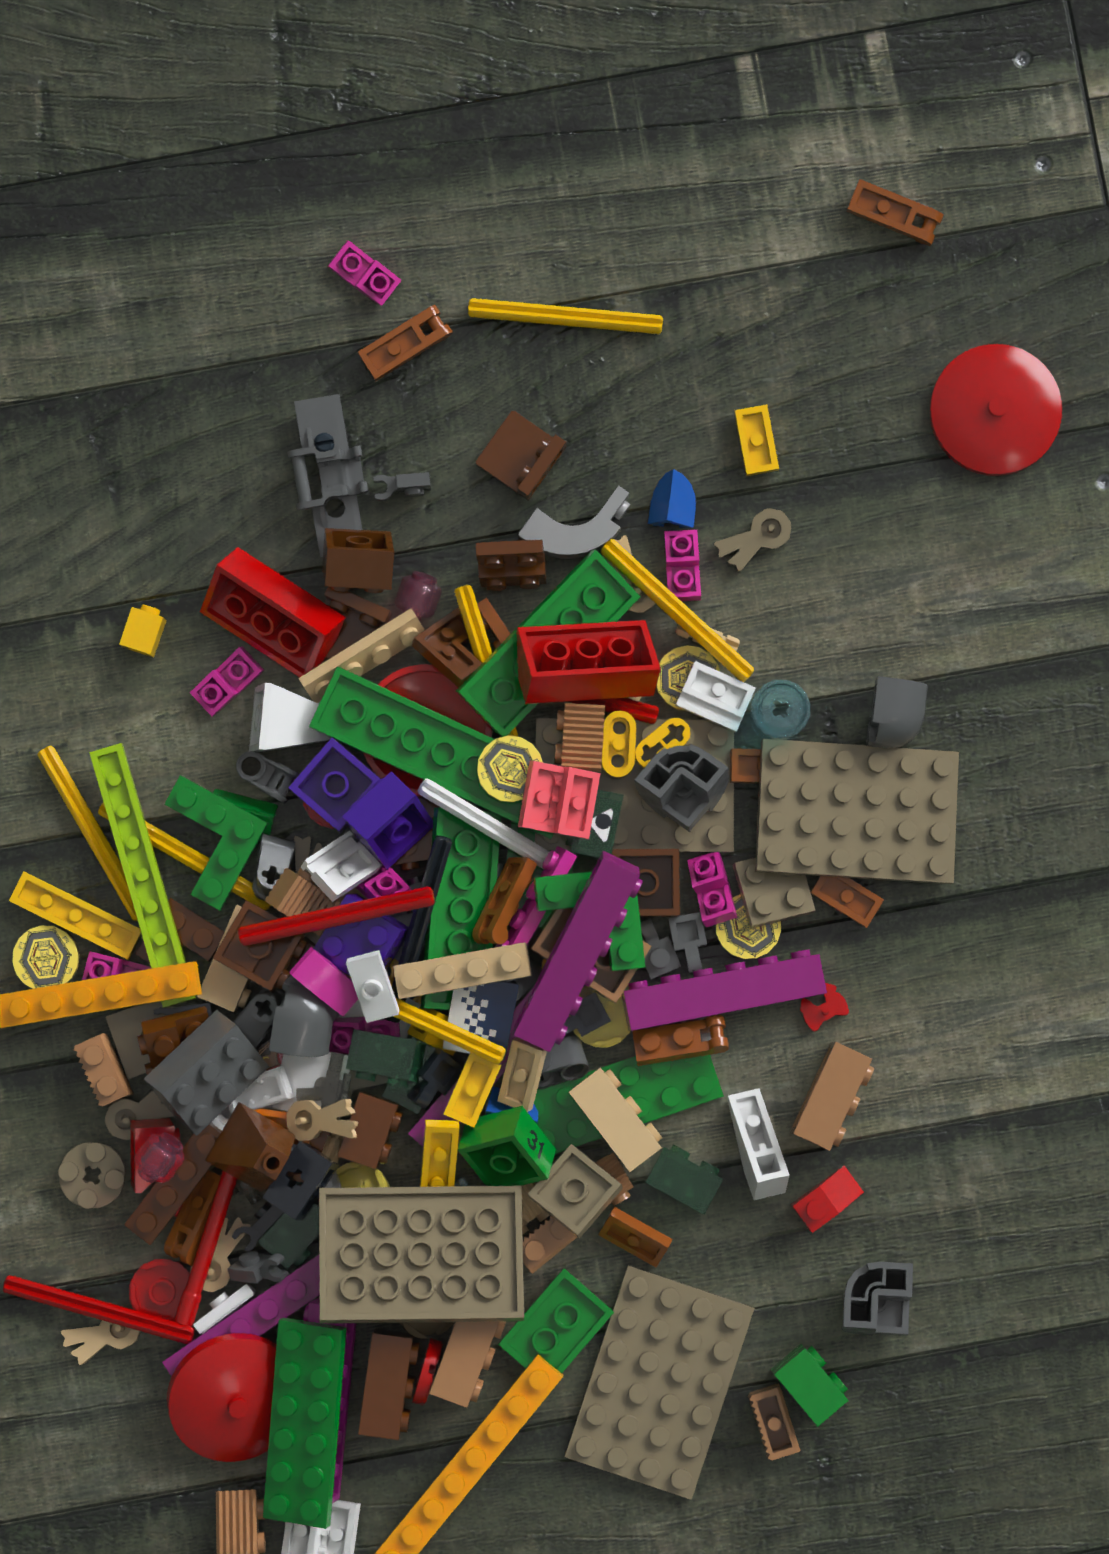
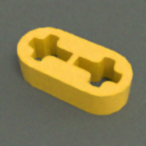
M671 718L664 722L636 747L635 760L637 764L645 768L651 761L649 759L644 762L641 758L644 754L642 749L644 746L651 749L659 743L662 747L659 751L664 747L669 749L675 746H684L691 735L689 725L680 718ZM670 725L674 728L681 726L684 730L681 733L683 740L679 742L677 739H673L668 744H665L663 739L670 733L667 727Z

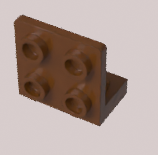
M511 411L476 460V465L529 501L566 449V441L556 434L554 437H551L516 411Z
M328 587L324 594L326 598L324 603L346 618L336 642L326 657L332 658L388 623L392 615L391 611L351 592L335 591Z

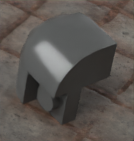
M878 676L875 679L866 746L901 748L909 744L922 728L925 718L928 685L911 680Z
M692 744L690 746H675L669 749L664 747L651 759L634 781L639 795L655 812L663 818L669 817L690 832L707 810L711 812L721 799L729 782V768L703 749Z
M291 975L283 983L285 996L281 1005L275 1008L269 1051L300 1057L327 1055L329 1053L333 1021L340 1014Z
M873 1262L857 1269L847 1281L843 1294L842 1330L852 1334L873 1336V1334L907 1336L909 1330V1301L912 1298L913 1264Z

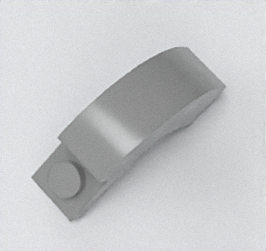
M618 486L592 520L576 526L558 523L537 508L519 532L518 539L520 541L542 539L545 555L560 559L584 557L592 549L599 551L610 539H615L620 533L621 527L612 520L614 518L620 520L631 504L627 502L629 492Z

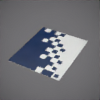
M501 981L453 990L448 1022L504 1047L506 1052L503 1060H505L519 985ZM444 1040L443 1049L470 1054L469 1051Z

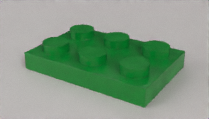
M563 1268L524 1313V1321H517L498 1345L524 1368H527L537 1354H539L560 1373H563L613 1315L614 1311L569 1271Z

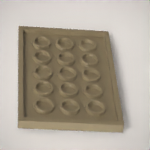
M536 718L535 748L540 753L542 762L561 766L559 763H554L555 744H562L563 730H556L557 718ZM657 719L655 724L635 720L636 747L643 739L669 719ZM684 720L689 725L691 733L689 740L684 746L695 745L729 768V782L721 799L711 812L707 810L690 832L669 817L663 818L642 799L636 789L634 780L644 768L640 767L635 760L631 772L621 778L609 776L601 765L593 817L609 808H612L614 811L608 841L603 843L591 828L589 839L553 834L550 840L535 833V843L548 851H555L556 847L559 846L567 851L612 852V849H679V852L733 853L734 783H730V750L734 749V732L709 720ZM620 722L615 723L613 731L616 734H623L625 732L624 724ZM670 725L667 727L670 733L663 739L665 744H668L673 739H677L679 742L683 740L681 733L684 730L681 726L674 728ZM658 743L651 749L647 748V746L642 747L644 751L641 757L644 762L649 759L651 760L662 748L661 745ZM615 755L612 757L611 763L614 767H621L624 764V760L621 756Z
M762 739L755 872L953 884L959 752Z
M521 1186L319 1188L320 1323L524 1321Z
M628 1265L613 1308L614 1313L610 1317L564 1457L692 1500L755 1308Z

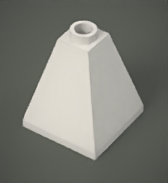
M263 683L255 687L249 751L260 753L329 741L331 737L309 728L319 704L272 683Z

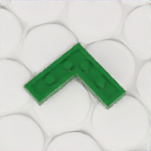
M180 775L164 805L222 836L190 895L220 911L258 844L268 822Z
M591 872L533 878L537 912L574 908ZM637 895L635 898H628L624 906L627 909V914L619 928L614 926L609 935V938L612 939L608 950L610 972L646 967Z

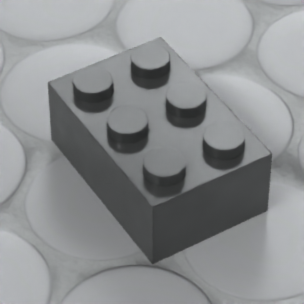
M216 1010L155 1067L144 1080L177 1121L197 1136L269 1066L239 1027Z

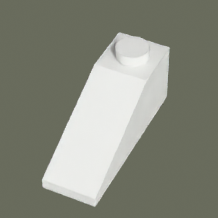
M760 1089L728 1095L727 1100L742 1166L753 1200L786 1193L789 1172Z

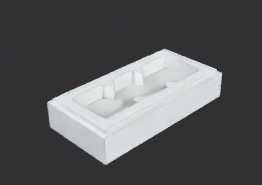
M380 951L347 958L346 965L366 1023L399 1015L400 1010Z
M284 1065L263 1072L228 1106L230 1115L238 1102L256 1110L293 1098L294 1095Z
M247 1283L230 1297L224 1292L209 1303L213 1310L199 1319L193 1326L199 1334L205 1333L252 1297L256 1290L250 1283Z

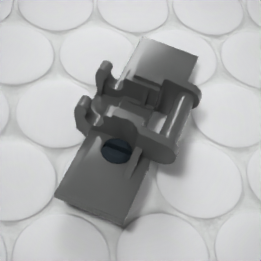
M340 394L294 401L302 448L287 451L288 458L292 459L299 503H296L297 510L312 509L320 558L323 557L325 528L363 530L357 495L369 492L368 484L366 481L364 482L360 458L363 456L361 446H354L352 448L348 446ZM316 456L323 497L321 499L312 500L305 457ZM339 499L344 503L345 511L343 515L333 518L327 514L326 506L330 500Z

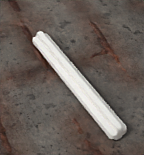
M424 779L418 789L419 795L522 857H529L537 863V866L544 869L542 865L549 853L548 850L432 780Z

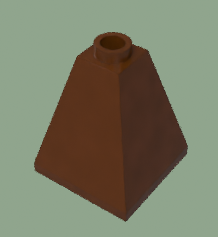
M238 1102L205 1161L263 1192L276 1181L287 1162L295 1135L283 1126Z

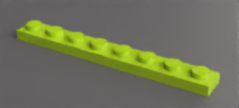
M122 743L89 752L151 968L186 963L124 746ZM196 996L161 1001L163 1008L196 999Z

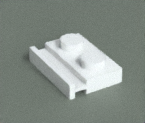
M695 661L675 706L733 732H737L756 688Z
M348 831L304 860L301 865L302 870H308L312 875L311 879L332 902L377 873L382 866L360 841L357 843L351 837L353 835L351 831Z

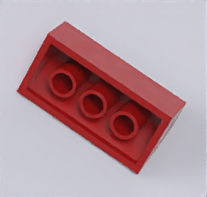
M239 547L217 564L200 610L202 614L298 677L305 675L322 663L336 642L346 618Z
M646 620L517 627L518 679L525 704L654 696L661 668Z

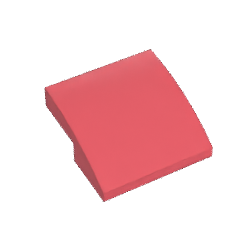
M529 761L518 827L589 839L600 773Z

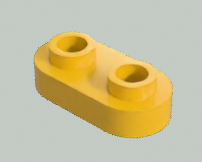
M614 711L604 720L601 765L609 776L621 778L628 775L635 764L636 722L629 713ZM620 722L624 724L625 732L623 734H616L613 731L615 723ZM615 755L621 756L624 760L623 766L614 767L611 763L612 757Z

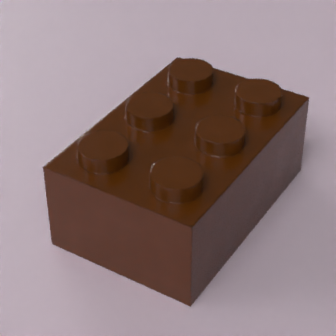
M375 1329L373 1331L358 1435L399 1440L401 1432L407 1433L411 1410L405 1409L406 1398L412 1399L415 1385V1376L409 1375L410 1366L416 1365L418 1362L420 1343L414 1342V1336L410 1333Z

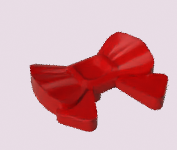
M825 983L827 993L824 996L826 1002L819 1006L814 1005L806 998L801 1000L800 1011L803 1013L806 1025L813 1032L818 1031L824 1021L831 1019L835 1015L847 1016L849 1014L847 1002L840 993L836 992L837 987L835 985Z

